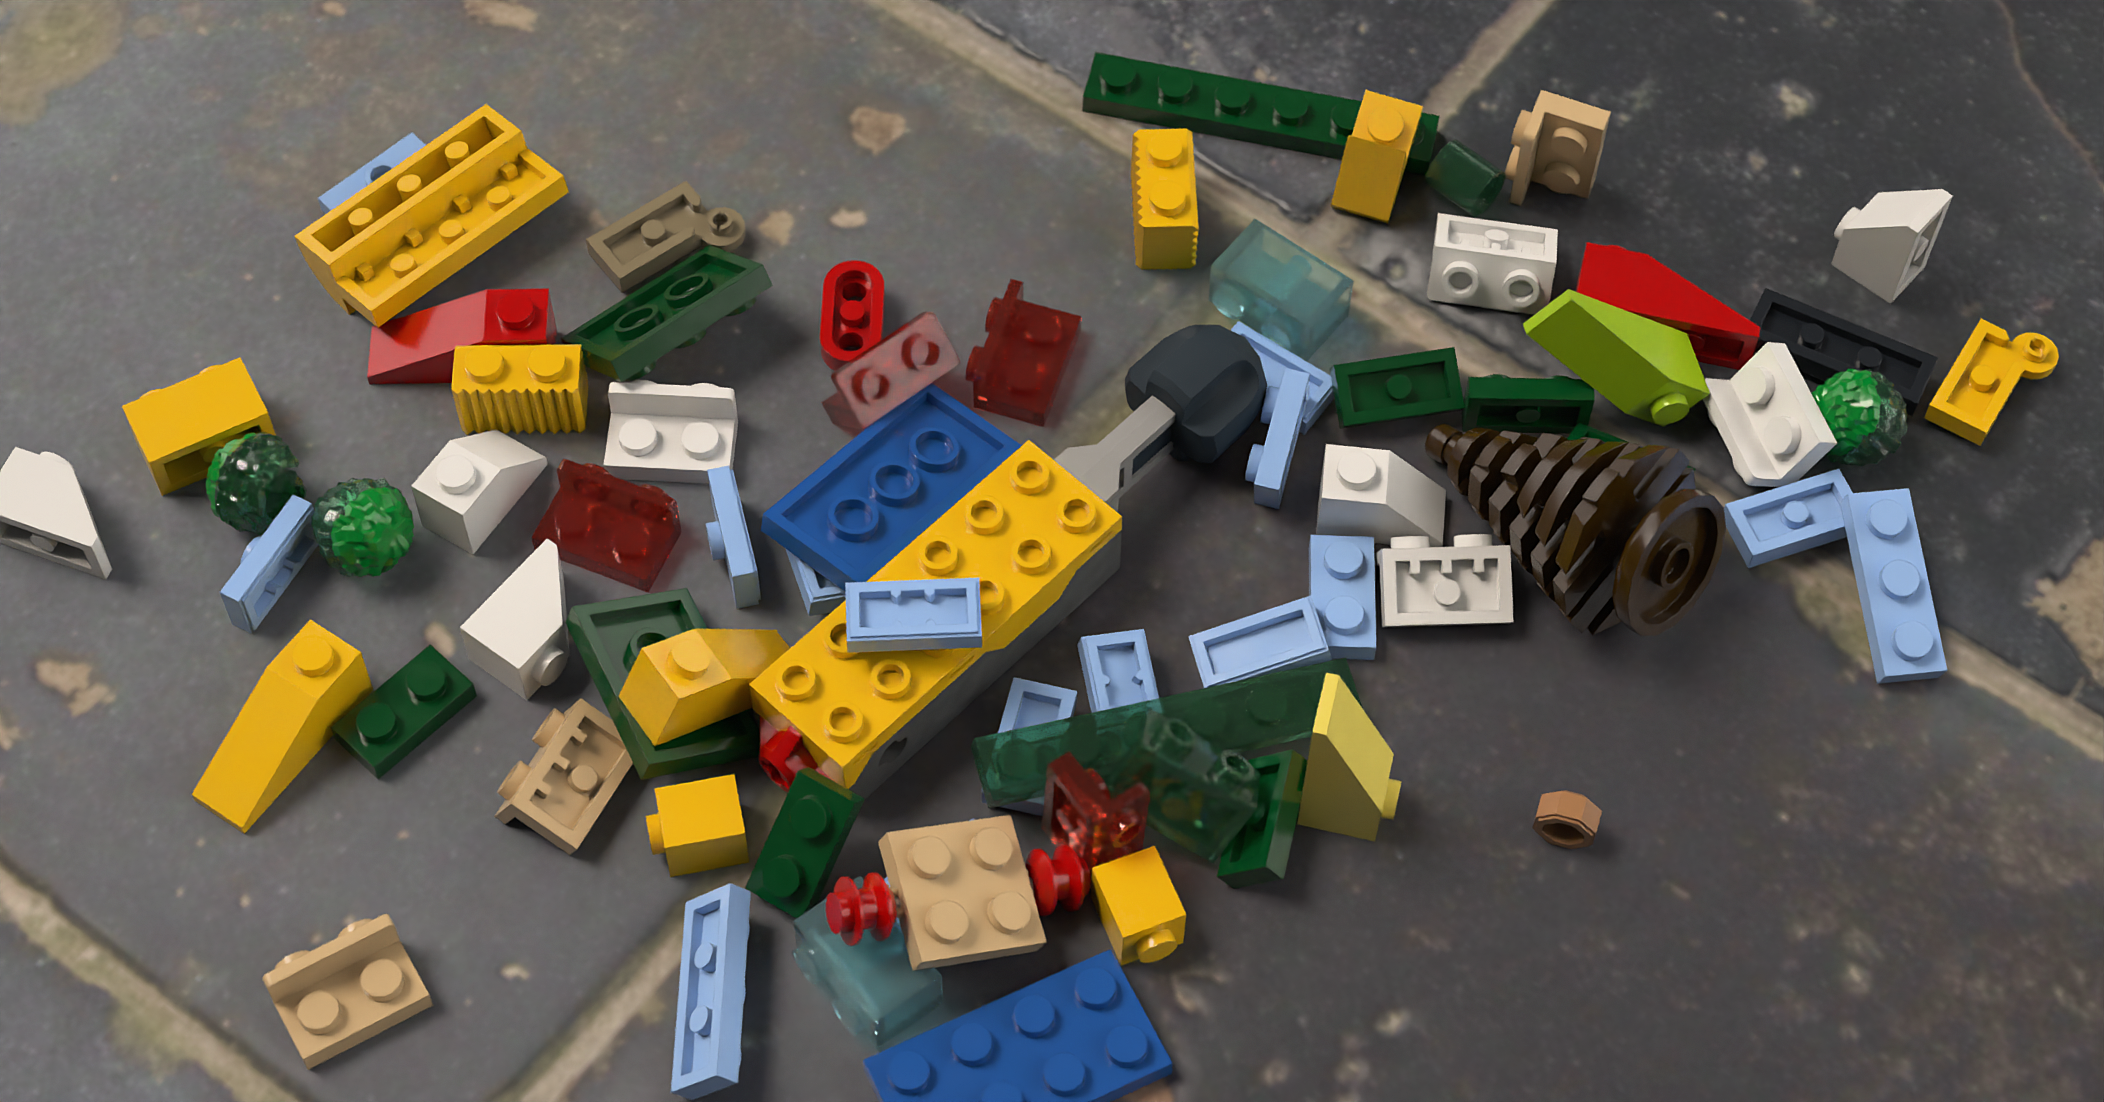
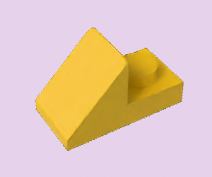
M1365 90L1352 135L1348 136L1331 202L1332 208L1388 224L1422 115L1423 106Z

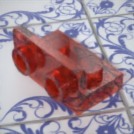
M1011 279L1003 299L994 297L990 304L985 322V332L989 333L984 347L975 345L972 349L966 368L965 379L973 383V408L1044 427L1079 337L1081 316L1023 301L1024 283Z
M924 311L834 371L831 375V380L838 392L823 401L822 405L833 424L865 429L959 365L961 361L935 313Z
M562 459L556 470L560 488L531 537L534 550L546 539H549L557 545L560 560L649 593L682 533L676 500L671 498L664 490L654 485L641 484L638 486L616 478L608 470L597 464L585 463L581 465L567 459Z
M1069 751L1047 764L1042 829L1056 847L1065 844L1071 846L1077 855L1086 861L1090 871V878H1092L1093 867L1143 849L1151 793L1140 782L1111 800L1109 790L1101 776L1092 768L1084 770Z

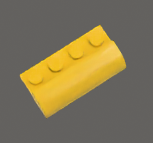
M485 104L294 237L307 264L330 296L349 315L357 310L378 328L565 196L569 191L564 175L527 148L522 131Z

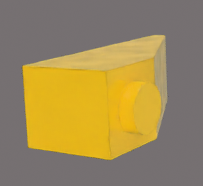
M310 619L266 667L192 793L194 801L245 834L333 736L331 727L373 691L362 653Z
M695 628L642 648L619 694V698L653 745L657 746L753 708L749 684L788 651L790 647L777 630Z

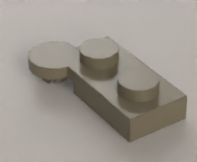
M684 181L586 239L588 254L623 293L700 246L707 247L711 245L727 252L735 250L745 239V221L741 214L730 208L719 207L707 211L702 205L701 197L687 181Z

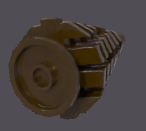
M1447 424L1437 425L1426 438V454L1433 460L1443 465H1448L1447 476L1452 480L1453 486L1461 495L1468 496V501L1472 504L1473 510L1482 520L1489 521V525L1494 530L1493 533L1503 545H1510L1511 551L1515 555L1514 558L1527 572L1533 575L1538 581L1537 585L1560 607L1561 613L1581 633L1587 628L1592 635H1595L1622 622L1628 629L1640 636H1657L1675 626L1690 611L1710 582L1721 556L1725 538L1726 521L1724 507L1715 496L1703 490L1695 489L1694 469L1687 468L1691 461L1680 449L1650 444L1643 447L1641 444L1622 441L1604 442L1600 439L1587 437L1569 440L1561 435L1542 433L1539 438L1517 432L1504 430L1498 432L1484 428H1473L1463 434Z

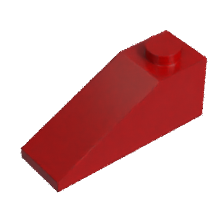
M1586 243L1575 292L1687 333L1698 362L1740 370L1753 357L1761 327L1648 254L1630 251L1617 245L1604 246Z
M549 288L486 289L387 321L378 328L372 326L367 374L369 384L452 383L455 346L556 345L557 328Z

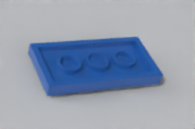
M925 379L763 513L761 531L846 592L845 583L867 582L1022 445Z
M1111 949L863 1060L864 1072L879 1102H1112L1172 1074L1173 1065Z

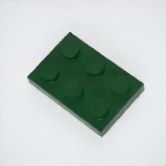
M708 245L560 339L563 345L582 344L585 366L619 382L636 380L651 372L656 366V360L674 348H685L700 341L707 333L706 328L721 318L735 316L750 309L756 303V296L773 286L763 264Z
M687 588L572 606L565 623L641 780L758 756L760 752V731L749 709L654 746L619 698V694L642 648L695 628L708 629Z

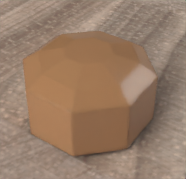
M1567 790L1545 793L1541 795L1533 829L1550 844L1568 849L1589 847L1593 845L1602 810L1581 794Z

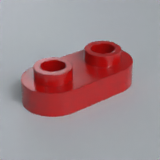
M850 260L839 263L830 269L823 283L820 325L821 355L829 368L845 375H857L870 370L878 363L882 354L885 309L884 279L880 271L867 262ZM852 296L863 298L861 301L846 300ZM849 346H855L860 348L855 351L843 350Z

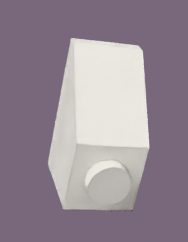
M1943 189L1881 192L1862 210L1853 207L1843 217L1834 232V237L1839 240L1831 265L1891 304L1925 268L1953 195Z
M498 430L450 440L411 486L422 526L473 555L548 465L547 457Z
M1326 444L1319 490L1316 535L1374 537V543L1391 545L1390 538L1428 536L1429 547H1442L1446 490L1390 450Z
M15 447L0 470V543L107 579L112 568L73 466L64 458L51 452H41L38 455Z
M546 539L460 627L468 659L525 700H528L541 685L547 686L553 683L564 670L567 659L570 656L568 627L565 623L567 613L564 576L557 545Z

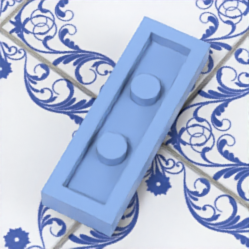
M1909 488L1847 494L1840 502L1877 684L1939 678L1947 671Z
M732 883L685 903L671 1093L690 1100L738 1083L739 1066L741 1063L740 1044L743 1003L746 994L745 970L747 941L750 933L749 911L751 891Z

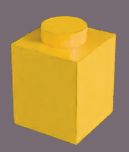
M734 774L654 788L659 813L646 815L652 855L666 853L670 877L750 863Z
M1155 846L1092 868L1091 899L1120 965L1138 959L1143 963L1158 961L1171 954L1177 948V945L1183 943L1186 913Z

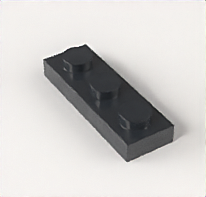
M1765 288L1750 318V321L1761 327L1754 353H1757L1767 342L1785 343L1799 371L1826 381L1827 378H1832L1839 372H1845L1848 368L1872 372L1870 376L1875 378L1878 384L1875 388L1880 396L1881 404L1913 417L1938 361V357L1767 288Z

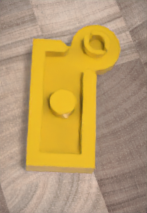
M1981 318L1931 401L1924 418L1981 446L2021 377L2042 379L2054 371L2059 358L2057 347L2052 340L2038 333H2023L2018 335L2013 341H2010L2006 330Z

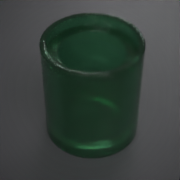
M1455 139L1445 145L1434 158L1427 171L1425 182L1471 216L1477 217L1494 202L1504 185L1506 174L1465 144Z

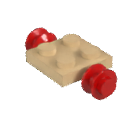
M1011 815L887 832L878 844L889 885L876 872L868 873L863 881L862 888L857 889L851 878L847 876L840 877L835 884L834 892L829 893L827 896L826 916L832 932L840 934L842 940L849 946L859 944L864 930H868L876 941L887 940L895 920L898 918L912 971L1035 952L1046 943L1039 915H1050L1055 909L1057 900L1066 911H1077L1083 903L1084 896L1090 890V871L1084 858L1078 856L1075 850L1066 844L1060 845L1055 849L1052 860L1044 850L1040 848L1032 849L1024 863Z

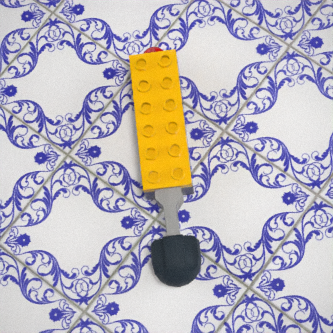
M1192 325L1165 337L1129 368L1125 378V392L1127 404L1133 413L1097 445L1067 448L1053 460L1028 440L867 581L979 578L982 647L848 653L845 600L749 684L754 720L760 731L759 761L769 778L782 790L788 792L798 770L810 767L866 799L1120 569L1122 516L1118 513L1119 498L1168 454L1179 461H1187L1192 458L1198 463L1214 462L1246 433L1263 407L1267 381L1260 356L1247 339L1221 325Z

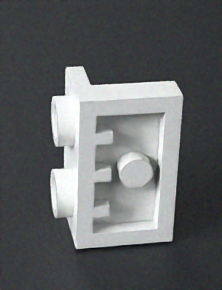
M1438 213L1427 297L1434 301L1536 314L1547 306L1550 301L1557 261L1558 229Z
M1767 342L1730 380L1705 379L1710 392L1703 399L1708 409V416L1724 440L1733 458L1735 470L1743 478L1744 482L1750 486L1781 487L1797 482L1837 444L1785 343Z
M634 380L629 383L611 382L609 384L608 398L611 417L604 459L606 479L709 484L707 470L729 466L730 470L733 469L738 428L733 389L722 388L709 383L684 386L656 384L648 380Z
M1492 535L1454 536V547H1429L1428 536L1390 538L1391 549H1381L1375 553V564L1380 566L1382 627L1510 624L1514 622L1510 545L1493 546Z

